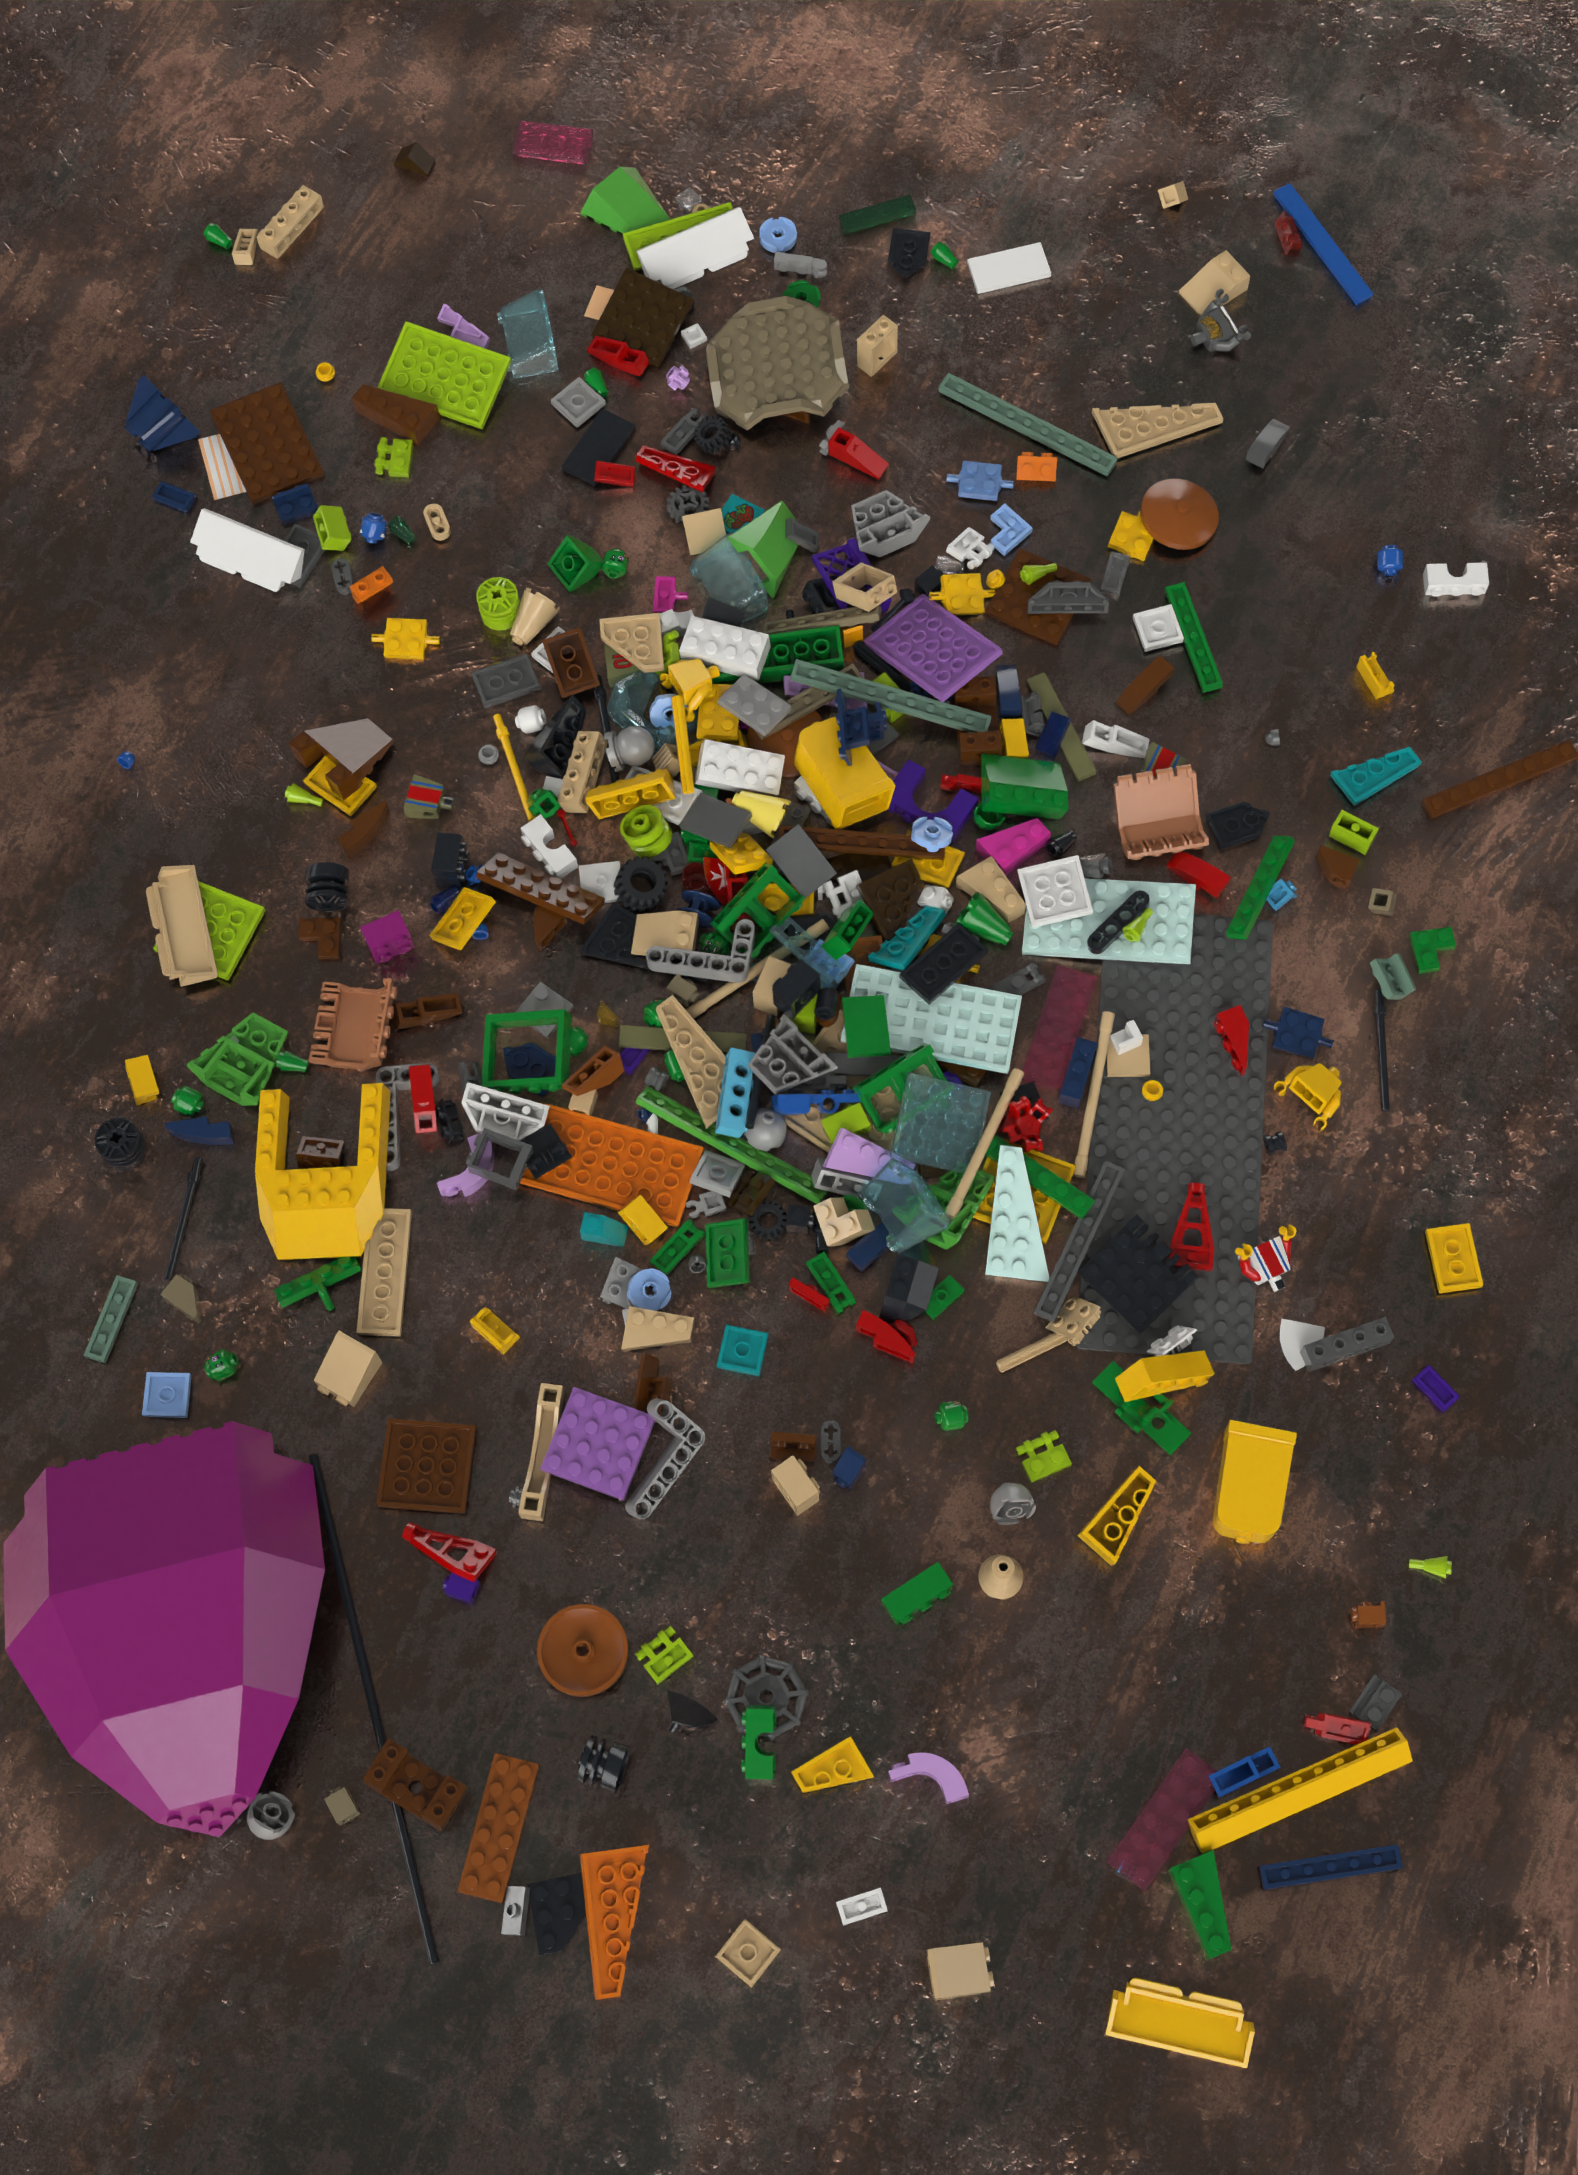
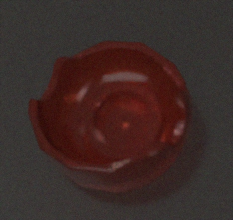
M692 862L687 864L682 870L681 883L686 891L693 890L702 893L709 891L710 888L705 878L703 863Z

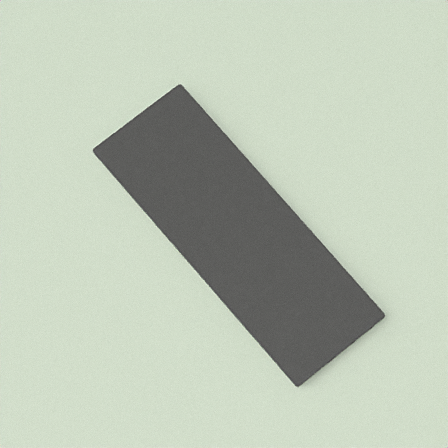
M1194 914L1190 964L1102 960L1097 1043L1100 1034L1099 1028L1102 1012L1108 1011L1115 1014L1110 1035L1125 1029L1126 1023L1134 1020L1141 1034H1149L1150 1077H1107V1062L1105 1060L1089 1148L1086 1195L1089 1196L1105 1161L1124 1168L1125 1172L1081 1264V1268L1136 1214L1143 1222L1132 1232L1133 1235L1145 1223L1149 1226L1148 1231L1138 1239L1142 1244L1152 1234L1157 1233L1159 1235L1158 1239L1148 1248L1149 1251L1162 1239L1170 1246L1188 1196L1189 1183H1202L1205 1185V1199L1214 1244L1212 1271L1189 1269L1179 1279L1181 1281L1191 1270H1194L1199 1275L1198 1279L1141 1334L1081 1276L1079 1298L1100 1306L1101 1314L1100 1319L1096 1321L1092 1329L1086 1327L1089 1332L1084 1334L1085 1336L1080 1344H1076L1078 1349L1155 1356L1146 1352L1151 1348V1344L1157 1339H1164L1169 1335L1168 1331L1179 1325L1195 1328L1197 1331L1192 1334L1191 1344L1181 1349L1180 1352L1173 1348L1175 1354L1205 1350L1209 1361L1249 1365L1252 1362L1256 1283L1241 1273L1240 1262L1237 1257L1239 1255L1235 1253V1250L1238 1247L1243 1249V1243L1252 1246V1248L1258 1246L1268 1028L1262 1027V1024H1264V1019L1268 1020L1273 933V922L1270 920L1257 919L1247 940L1231 939L1226 935L1233 917ZM1241 1005L1249 1021L1247 1068L1243 1076L1240 1075L1238 1070L1235 1071L1233 1068L1232 1056L1230 1052L1225 1051L1222 1043L1223 1038L1214 1028L1217 1013ZM1156 1080L1161 1083L1163 1095L1159 1100L1149 1101L1144 1098L1142 1087L1145 1082ZM1190 1208L1187 1222L1201 1223L1200 1209ZM1187 1229L1182 1239L1183 1244L1200 1247L1202 1245L1200 1231ZM1169 1257L1162 1262L1164 1266L1168 1262ZM1171 1267L1169 1271L1175 1275L1180 1268Z

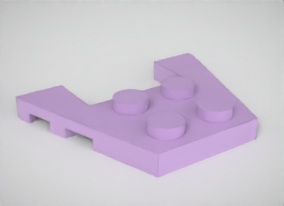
M443 304L437 319L443 324L454 327L450 337L487 349L490 338L473 324L463 319L460 314L454 312L447 304Z

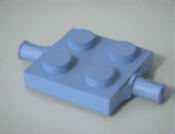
M963 461L962 470L959 475L947 473L946 482L958 483V497L997 501L1001 488L1013 489L1014 481L1002 480V465Z

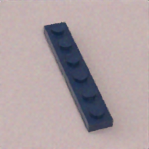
M1396 1844L1260 1865L1259 1871L1263 1890L1398 1870L1402 1869L1403 1865L1399 1847Z

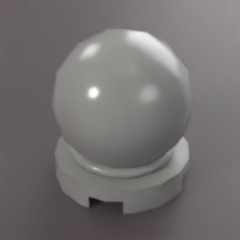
M629 726L621 730L619 735L615 731L604 734V740H608L609 748H605L611 767L616 766L615 772L624 770L626 764L640 766L648 762L654 754V738L648 730L640 726Z

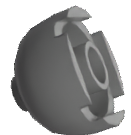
M772 1108L757 1109L754 1128L744 1132V1136H746L747 1142L752 1147L758 1150L769 1151L770 1148H778L785 1140L787 1125L784 1117L776 1113Z
M1004 1483L991 1496L990 1511L993 1519H996L1000 1525L1020 1523L1018 1518L1026 1516V1519H1028L1036 1510V1505L1030 1491L1021 1484Z
M270 1792L264 1795L259 1793L256 1795V1798L250 1803L246 1815L247 1824L251 1832L264 1840H273L284 1835L289 1830L295 1817V1812L293 1813L291 1808L292 1803L284 1795L277 1792Z

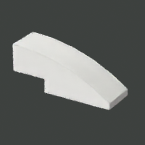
M1093 720L1085 725L1082 744L1114 754L1145 758L1150 739L1120 726L1114 725L1109 727Z

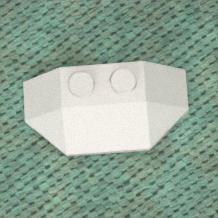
M467 1082L461 1102L475 1131L482 1133L483 1129L486 1128L519 1141L544 1127L550 1107Z

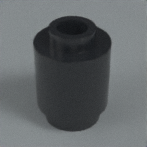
M824 987L817 994L814 1013L821 1020H829L835 1016L838 1003V995L835 989Z

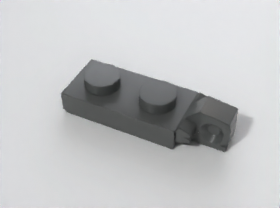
M828 1072L787 1090L788 1094H821V1090H834V1092L836 1090H846L847 1078L846 1075L836 1076V1074Z

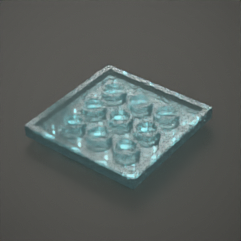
M907 1073L890 1157L964 1174L983 1134L991 1091L915 1073Z

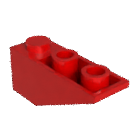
M839 427L828 442L830 456L878 480L889 466L888 462L858 437Z
M1241 1005L1217 1013L1214 1028L1223 1038L1222 1043L1225 1051L1230 1052L1232 1056L1233 1068L1235 1071L1238 1070L1240 1075L1243 1076L1247 1068L1249 1021Z
M430 1064L409 1066L415 1132L437 1131Z

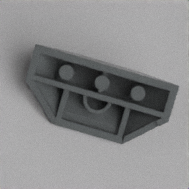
M1048 582L1028 600L1027 614L1108 613L1109 599L1090 582Z

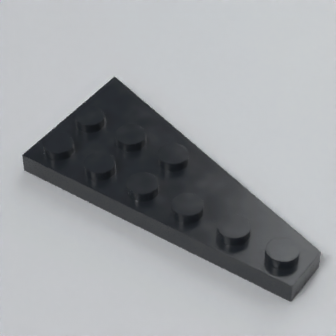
M613 902L583 944L579 953L649 969L646 956L631 954L637 915ZM660 957L651 958L652 961H658L660 959ZM675 959L672 961V963L678 964L681 962V960ZM695 962L692 965L695 967H699L702 965V963ZM682 975V977L699 980L703 982H707L709 980L706 978Z

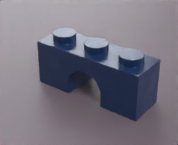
M1077 1037L1058 1103L1079 1109L1097 1050V1042Z

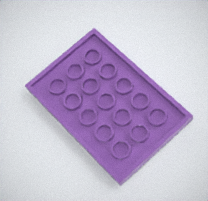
M921 594L864 640V644L879 657L942 703L1003 654L1000 647L935 601H930L929 597L925 594Z

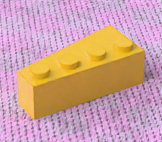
M1205 1350L1141 1358L1117 1376L1115 1380L1124 1401L1129 1402L1195 1385L1196 1387L1203 1386L1208 1383L1207 1379L1215 1373Z

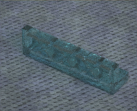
M790 917L779 928L774 925L769 930L772 936L798 960L802 959L817 971L822 982L829 988H835L849 973V970L838 960L835 961L815 939ZM791 924L795 928L796 936L788 937L783 931ZM799 940H809L810 950L801 949L799 947ZM823 953L825 955V963L818 964L814 960V954ZM828 967H838L842 972L834 979L828 973Z

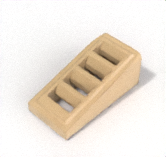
M239 229L232 251L235 265L253 264L258 229Z

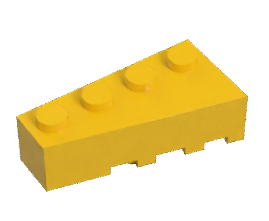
M1140 1466L1135 1468L1077 1535L1111 1566L1117 1563L1119 1555L1138 1520V1516L1156 1480Z

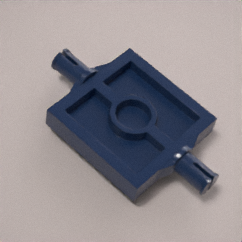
M1285 1006L1282 1008L1281 1016L1277 1022L1264 1019V1024H1262V1027L1274 1030L1272 1048L1310 1060L1314 1059L1319 1045L1332 1048V1043H1334V1040L1322 1037L1324 1018Z

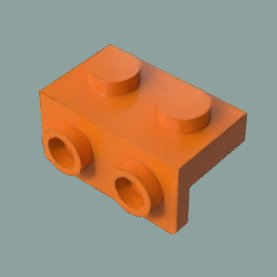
M1022 452L1021 456H1017L1016 480L1056 481L1057 457H1053V453H1041V457L1033 456V452Z
M382 566L350 586L353 599L359 604L392 584L393 579Z

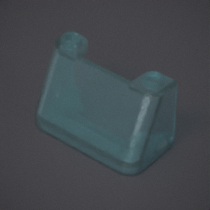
M543 288L536 289L501 307V312H497L499 324L503 323L508 353L512 359L508 372L512 371L513 379L559 371Z
M732 532L722 537L691 561L689 570L693 577L702 580L711 598L744 611L745 615L742 620L744 622L768 611L767 593L746 552L738 553L727 537L734 534Z
M639 670L614 685L607 705V712L623 729L629 726H640L648 730L654 738L655 750L653 755L655 756L665 743L677 745L675 728L671 725L666 728L662 726L656 728L650 721L643 718L655 682H659V678L654 672L644 673ZM697 709L692 711L695 714L694 720L686 722L688 736L697 728Z
M893 1157L858 1193L868 1211L876 1212L890 1234L886 1237L888 1241L886 1245L893 1252H903L944 1231L951 1224L949 1217L925 1180L915 1170Z

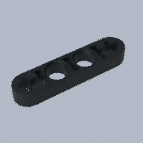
M1141 890L1134 892L1089 936L1087 946L1091 953L1101 954L1123 933V927L1141 916L1150 904L1147 892ZM1138 898L1139 900H1141L1142 898H1144V904H1142L1141 902L1137 904L1136 899ZM1123 911H1129L1132 916L1124 920L1120 917V914ZM1109 925L1117 927V931L1113 934L1107 933L1105 929ZM1102 933L1104 938L1100 941L1101 946L1096 945L1093 947V941L1098 942L1102 938L1100 934Z

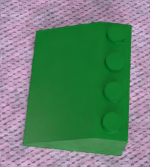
M981 754L982 811L1060 820L1068 811V790L1060 763Z

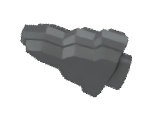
M1106 853L1079 857L1084 877L1101 878L1104 874H1111L1112 860L1111 857H1107Z

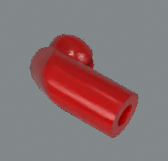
M900 1319L891 1323L890 1326L905 1336V1340L910 1347L918 1345L913 1326Z

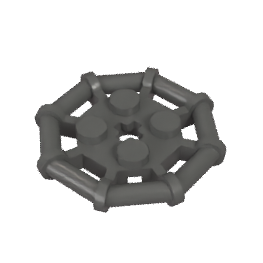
M761 1654L759 1655L760 1657L732 1671L733 1675L726 1699L723 1702L730 1711L740 1733L746 1732V1725H742V1714L736 1705L737 1703H743L746 1708L749 1705L776 1706V1719L785 1715L788 1720L776 1726V1730L773 1733H761L759 1737L773 1741V1738L801 1724L800 1719L809 1690H806L795 1670V1664L792 1662L786 1663ZM765 1666L778 1669L783 1672L780 1676L771 1675L770 1673H766ZM761 1667V1673L751 1679L745 1677L746 1674ZM787 1675L797 1691H789L784 1682ZM741 1680L746 1684L742 1697L735 1698ZM762 1692L772 1693L771 1702H761ZM790 1697H797L793 1714L787 1711Z

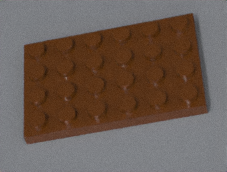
M281 382L209 410L252 505L267 500L279 492H285L298 485H304L325 476Z

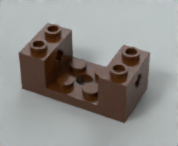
M994 676L974 677L953 694L954 705L992 717L988 731L968 733L956 729L960 766L981 765L982 753L1002 756L1001 732L998 730L995 708Z
M389 1738L363 1777V1782L366 1786L440 1832H443L467 1793V1786L448 1774L446 1777L442 1776L410 1756L406 1748ZM413 1781H418L422 1784V1790L417 1794L409 1791V1785Z

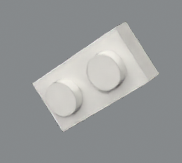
M881 1888L836 1902L843 1926L888 1912Z

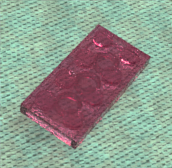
M520 121L513 147V156L587 164L593 138V129Z

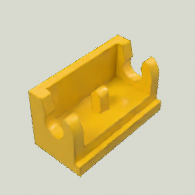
M1372 652L1369 658L1366 655L1360 656L1357 669L1377 700L1393 693L1395 685L1392 681L1389 682L1376 660V653Z
M1002 719L998 725V730L1001 732L1002 756L1028 758L1029 751L1024 719Z
M148 1055L125 1060V1068L136 1105L156 1100L159 1090Z
M641 1195L634 1198L618 1212L644 1245L654 1241L668 1228Z
M484 1307L470 1320L472 1327L503 1355L520 1338L489 1308Z

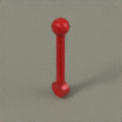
M561 809L557 812L558 817L562 819L570 839V846L575 847L577 840L573 838L565 818L566 813Z

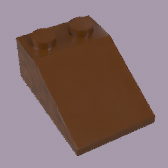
M580 627L542 640L562 698L600 685Z

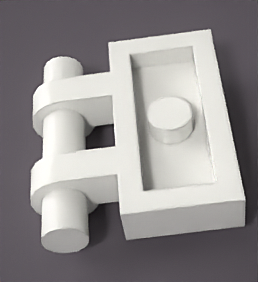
M968 527L948 545L946 552L961 562L968 559L967 567L974 569L983 563V559L991 556L995 547L992 543L984 544L985 537Z
M857 870L837 877L840 886L834 887L831 880L824 883L827 890L825 891L826 896L830 898L833 914L838 919L844 910L859 899L864 903L856 885L862 883ZM841 892L843 893L846 903L842 905L840 904V901L837 896V894Z

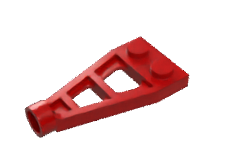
M1189 1183L1188 1196L1170 1243V1247L1174 1251L1169 1256V1260L1178 1254L1180 1259L1172 1267L1181 1268L1187 1263L1190 1266L1189 1269L1212 1271L1214 1244L1205 1199V1185L1202 1183ZM1190 1208L1200 1209L1201 1223L1187 1222ZM1187 1229L1200 1231L1202 1237V1245L1200 1247L1183 1244L1182 1239Z
M412 1522L406 1525L402 1535L403 1539L410 1541L413 1546L449 1571L472 1582L476 1581L496 1556L495 1548L481 1542L423 1529ZM431 1540L445 1543L439 1551L428 1545ZM453 1547L468 1551L460 1561H456L447 1555Z

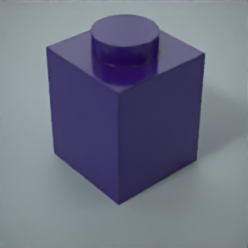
M451 1572L450 1576H446L443 1589H445L444 1593L447 1596L473 1604L480 1582L478 1579L472 1582Z

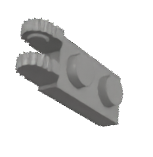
M775 252L774 270L812 274L815 278H825L827 275V263L823 259Z

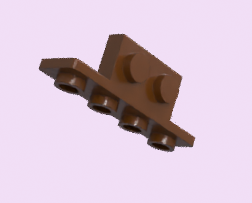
M646 1353L641 1355L633 1408L648 1413L647 1405L652 1399L658 1398L669 1401L672 1379L669 1377H657L659 1359ZM662 1404L657 1409L658 1414H661L663 1411Z

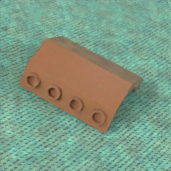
M383 978L385 987L377 990L348 987L335 982H323L320 999L322 1001L335 1002V1005L318 1006L313 1038L328 1041L327 1045L312 1044L308 1061L313 1064L356 1070H368L380 1066L382 1059L386 1058L387 1055L385 1041L386 1038L390 1037V1026L388 1024L389 1019H392L394 1014L392 1001L397 997V987L394 986L392 979Z

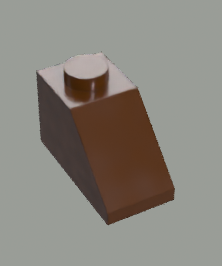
M1320 845L1316 858L1328 882L1338 888L1348 889L1359 859Z
M539 905L533 914L537 950L541 952L568 923L565 916Z

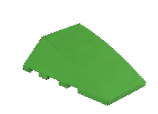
M619 167L594 187L581 210V215L589 216L595 222L609 226L610 230L616 233L618 231L626 233L671 220L636 168Z
M779 501L763 512L762 515L754 518L749 524L727 537L738 553L749 551L767 576L761 584L771 598H775L798 547V544L786 538V520L789 518L796 520V518L783 501Z
M251 1013L232 1028V1032L227 1036H222L210 1049H205L195 1061L191 1060L187 1067L207 1087L241 1106L258 1105L260 1091L264 1090L279 1052L287 1038L288 1031L255 1013Z
M960 1163L940 1177V1182L937 1184H930L924 1188L925 1192L917 1198L913 1196L908 1199V1204L904 1207H897L892 1212L914 1236L947 1250L959 1242L995 1181V1176L978 1169L963 1200V1205L953 1220L946 1218L944 1212L968 1167L964 1163Z

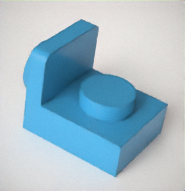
M1281 878L1273 885L1266 900L1277 911L1291 898L1295 899L1298 897L1294 892L1297 888L1290 880L1286 882Z

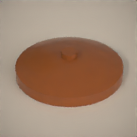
M1166 479L1157 482L1148 489L1140 506L1141 521L1147 532L1159 543L1174 549L1188 550L1204 545L1213 536L1219 522L1218 508L1211 495L1199 485L1183 479Z
M814 710L763 740L749 726L747 734L748 748L785 755L781 779H798L801 774L794 765V756L800 732L813 723L824 720Z
M590 1604L572 1605L553 1615L543 1627L537 1645L538 1663L545 1678L557 1690L576 1697L593 1696L609 1689L622 1675L629 1653L627 1636L617 1618L607 1610Z

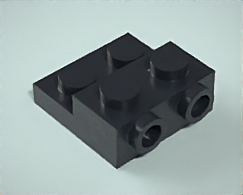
M837 575L829 576L831 580H835L838 577H840ZM823 578L807 581L802 591V597L804 601L810 603L812 615L841 610ZM850 604L847 605V608L856 607Z

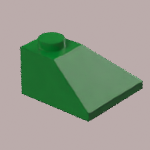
M566 535L547 565L567 590L572 592L596 576L602 567L603 559L594 548L571 535Z

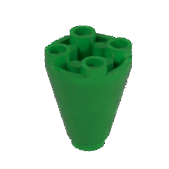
M977 892L973 894L966 908H963L954 925L959 923L972 935L997 944L1001 943L1004 946L1014 933L1010 929L1009 924L985 896Z

